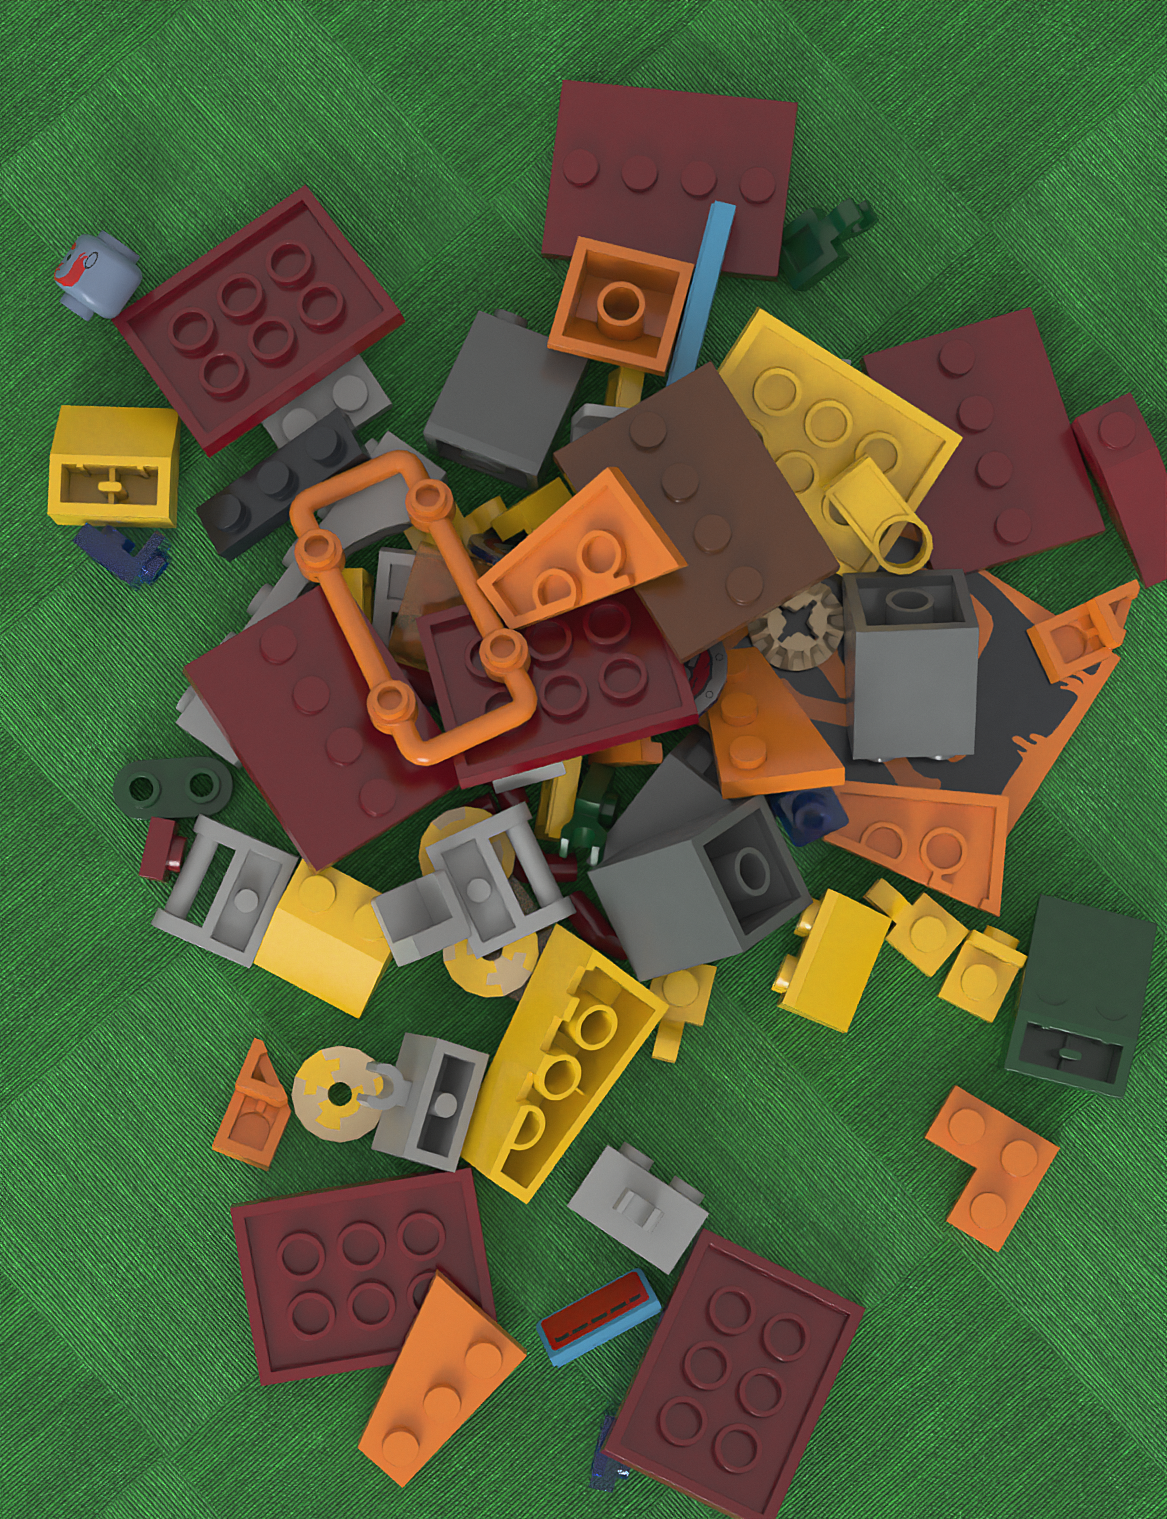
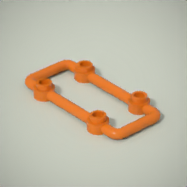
M397 449L386 452L303 490L292 501L289 516L292 527L299 539L294 550L298 568L306 579L320 583L371 689L367 699V708L373 725L379 731L393 735L400 752L408 761L416 765L429 766L522 725L535 712L538 697L527 673L531 663V656L525 638L521 633L504 627L496 609L476 583L480 577L452 523L456 515V505L450 488L438 479H431L424 464L415 454L407 450ZM396 474H402L409 488L406 494L405 505L411 523L418 530L431 533L483 638L479 654L484 672L492 680L505 683L513 699L512 702L427 741L422 740L415 726L419 707L414 692L404 682L393 680L344 579L342 571L345 567L346 556L341 541L331 531L320 529L313 514L321 508Z

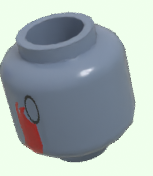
M103 230L100 231L97 237L92 234L79 236L54 272L56 284L65 291L59 302L87 322H89L94 313L107 319L115 318L141 283L142 272L136 265L140 256Z

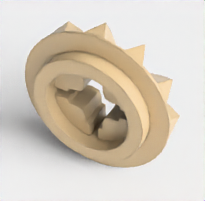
M820 582L781 605L784 609L788 608L792 612H797L802 607L806 608L810 602L815 606L810 611L811 615L806 623L812 629L811 633L817 638L816 641L809 635L805 636L800 632H796L792 637L788 636L781 643L778 638L783 633L782 629L787 621L781 615L782 611L778 607L748 625V632L753 646L759 649L767 662L784 670L802 671L822 664L834 653L844 633L843 607L829 586Z

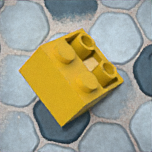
M61 405L50 452L47 514L57 525L176 528L181 418L177 412L171 408Z
M827 889L821 894L819 900L812 898L814 903L802 910L793 934L803 937V941L796 957L790 954L784 956L771 990L781 993L776 1005L777 1007L841 1033H846L892 919L841 893Z

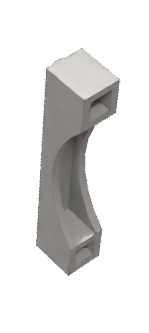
M389 431L386 432L380 442L371 438L365 444L372 459L393 450H407L421 460L431 479H438L446 485L449 482L446 471ZM396 474L318 510L317 516L323 519L319 524L320 529H326L336 534L341 541L346 559L355 552L379 540L403 533V531L413 526L405 505L406 494L409 488L402 474ZM298 538L282 560V564L287 567L282 577L274 587L268 583L264 584L249 604L246 612L252 618L243 630L314 589L319 584L306 579L298 568L294 555ZM231 631L220 644L237 634ZM190 685L176 706V709L182 714L175 723L240 770L243 766Z

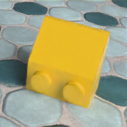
M302 858L274 911L253 963L360 1020L393 958V954L371 905V900L382 893L331 866L314 876Z

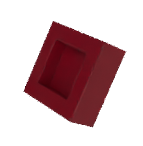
M151 816L138 876L169 884L171 871L180 873L186 857L188 837L179 836L181 830L179 823Z

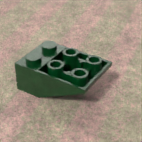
M1039 894L1024 954L1028 958L1020 970L996 1070L1113 1100L1123 1099L1139 1035L1157 923Z

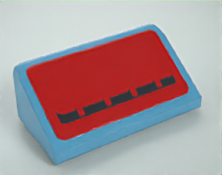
M635 1268L539 1320L536 1324V1330L553 1366H558L559 1368L661 1312L662 1306L644 1272L640 1268Z

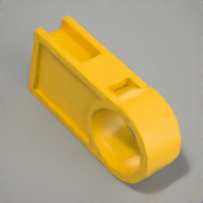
M867 453L863 454L821 488L869 548L875 560L888 572L898 575L911 574L921 569L929 560L933 543L932 535L927 525L917 517ZM908 521L915 523L922 532L923 540L920 552L916 557L902 564H895L882 558L879 540L883 531L895 522Z

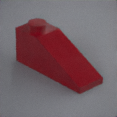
M1131 392L1076 417L1071 424V428L1090 478L1144 588L1147 589L1167 579V472L1157 445Z

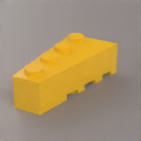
M556 923L481 1084L460 1156L487 1178L525 1204H528L670 1006L593 947Z

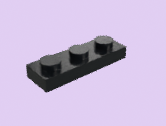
M336 408L195 510L218 555L231 562L290 520L289 511L291 503L300 492L372 458L349 415L340 408Z

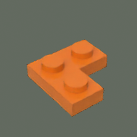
M953 1085L923 1137L975 1169L944 1221L992 1250L999 1252L1060 1148L960 1087Z

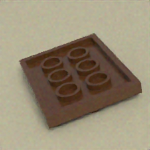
M711 361L553 453L555 463L575 495L607 467H618L689 564L681 569L633 586L680 664L685 663L839 571L840 564Z

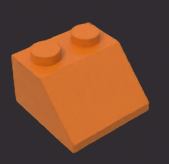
M578 236L547 342V348L664 377L674 356L694 276L695 264Z

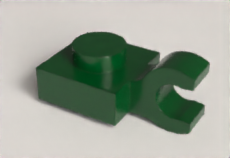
M848 198L837 205L827 216L823 209L810 207L783 228L780 266L794 290L806 292L850 258L842 243L863 234L879 221L868 200H864L857 205L853 198Z
M592 762L577 795L575 812L572 819L561 829L558 851L560 857L567 858L572 847L580 846L591 849V865L597 866L603 861L607 841V833L603 827L608 829L613 827L616 823L621 804V794L613 792L615 767Z

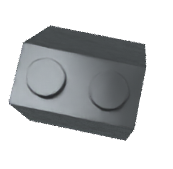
M495 309L493 315L479 310L423 431L428 453L532 493L544 484L553 461V453L557 451L590 368L591 359L547 348L549 336L547 337L526 329L528 321L519 315L502 309Z
M963 569L917 570L911 574L902 575L892 572L843 573L846 726L853 760L867 759L873 762H888L895 758L928 757L936 760H945L955 755H974L979 624Z
M697 725L667 755L607 833L603 861L623 848L746 798L739 797L722 800L709 732ZM784 792L764 794L765 800L776 820L792 798ZM591 855L586 861L588 864H590Z
M764 795L746 797L623 848L587 872L639 982L743 953L814 903Z

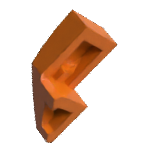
M1137 579L1026 630L1051 684L1110 658L1113 649L1122 645L1127 631L1123 629L1132 600L1137 598L1140 590Z
M254 1038L236 1080L235 1091L212 1144V1150L269 1172L291 1117V1110L288 1105V1097L268 1057L264 1042Z

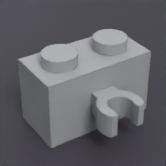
M405 1032L396 1066L375 1061L367 1062L366 1070L378 1073L383 1079V1089L377 1096L358 1093L356 1099L365 1107L382 1110L371 1149L421 1165L455 1173L489 1055L439 1038Z
M624 1141L618 1151L607 1144L567 1204V1207L669 1275L709 1215V1212L699 1206L705 1195L676 1175L669 1185L648 1172L655 1161Z

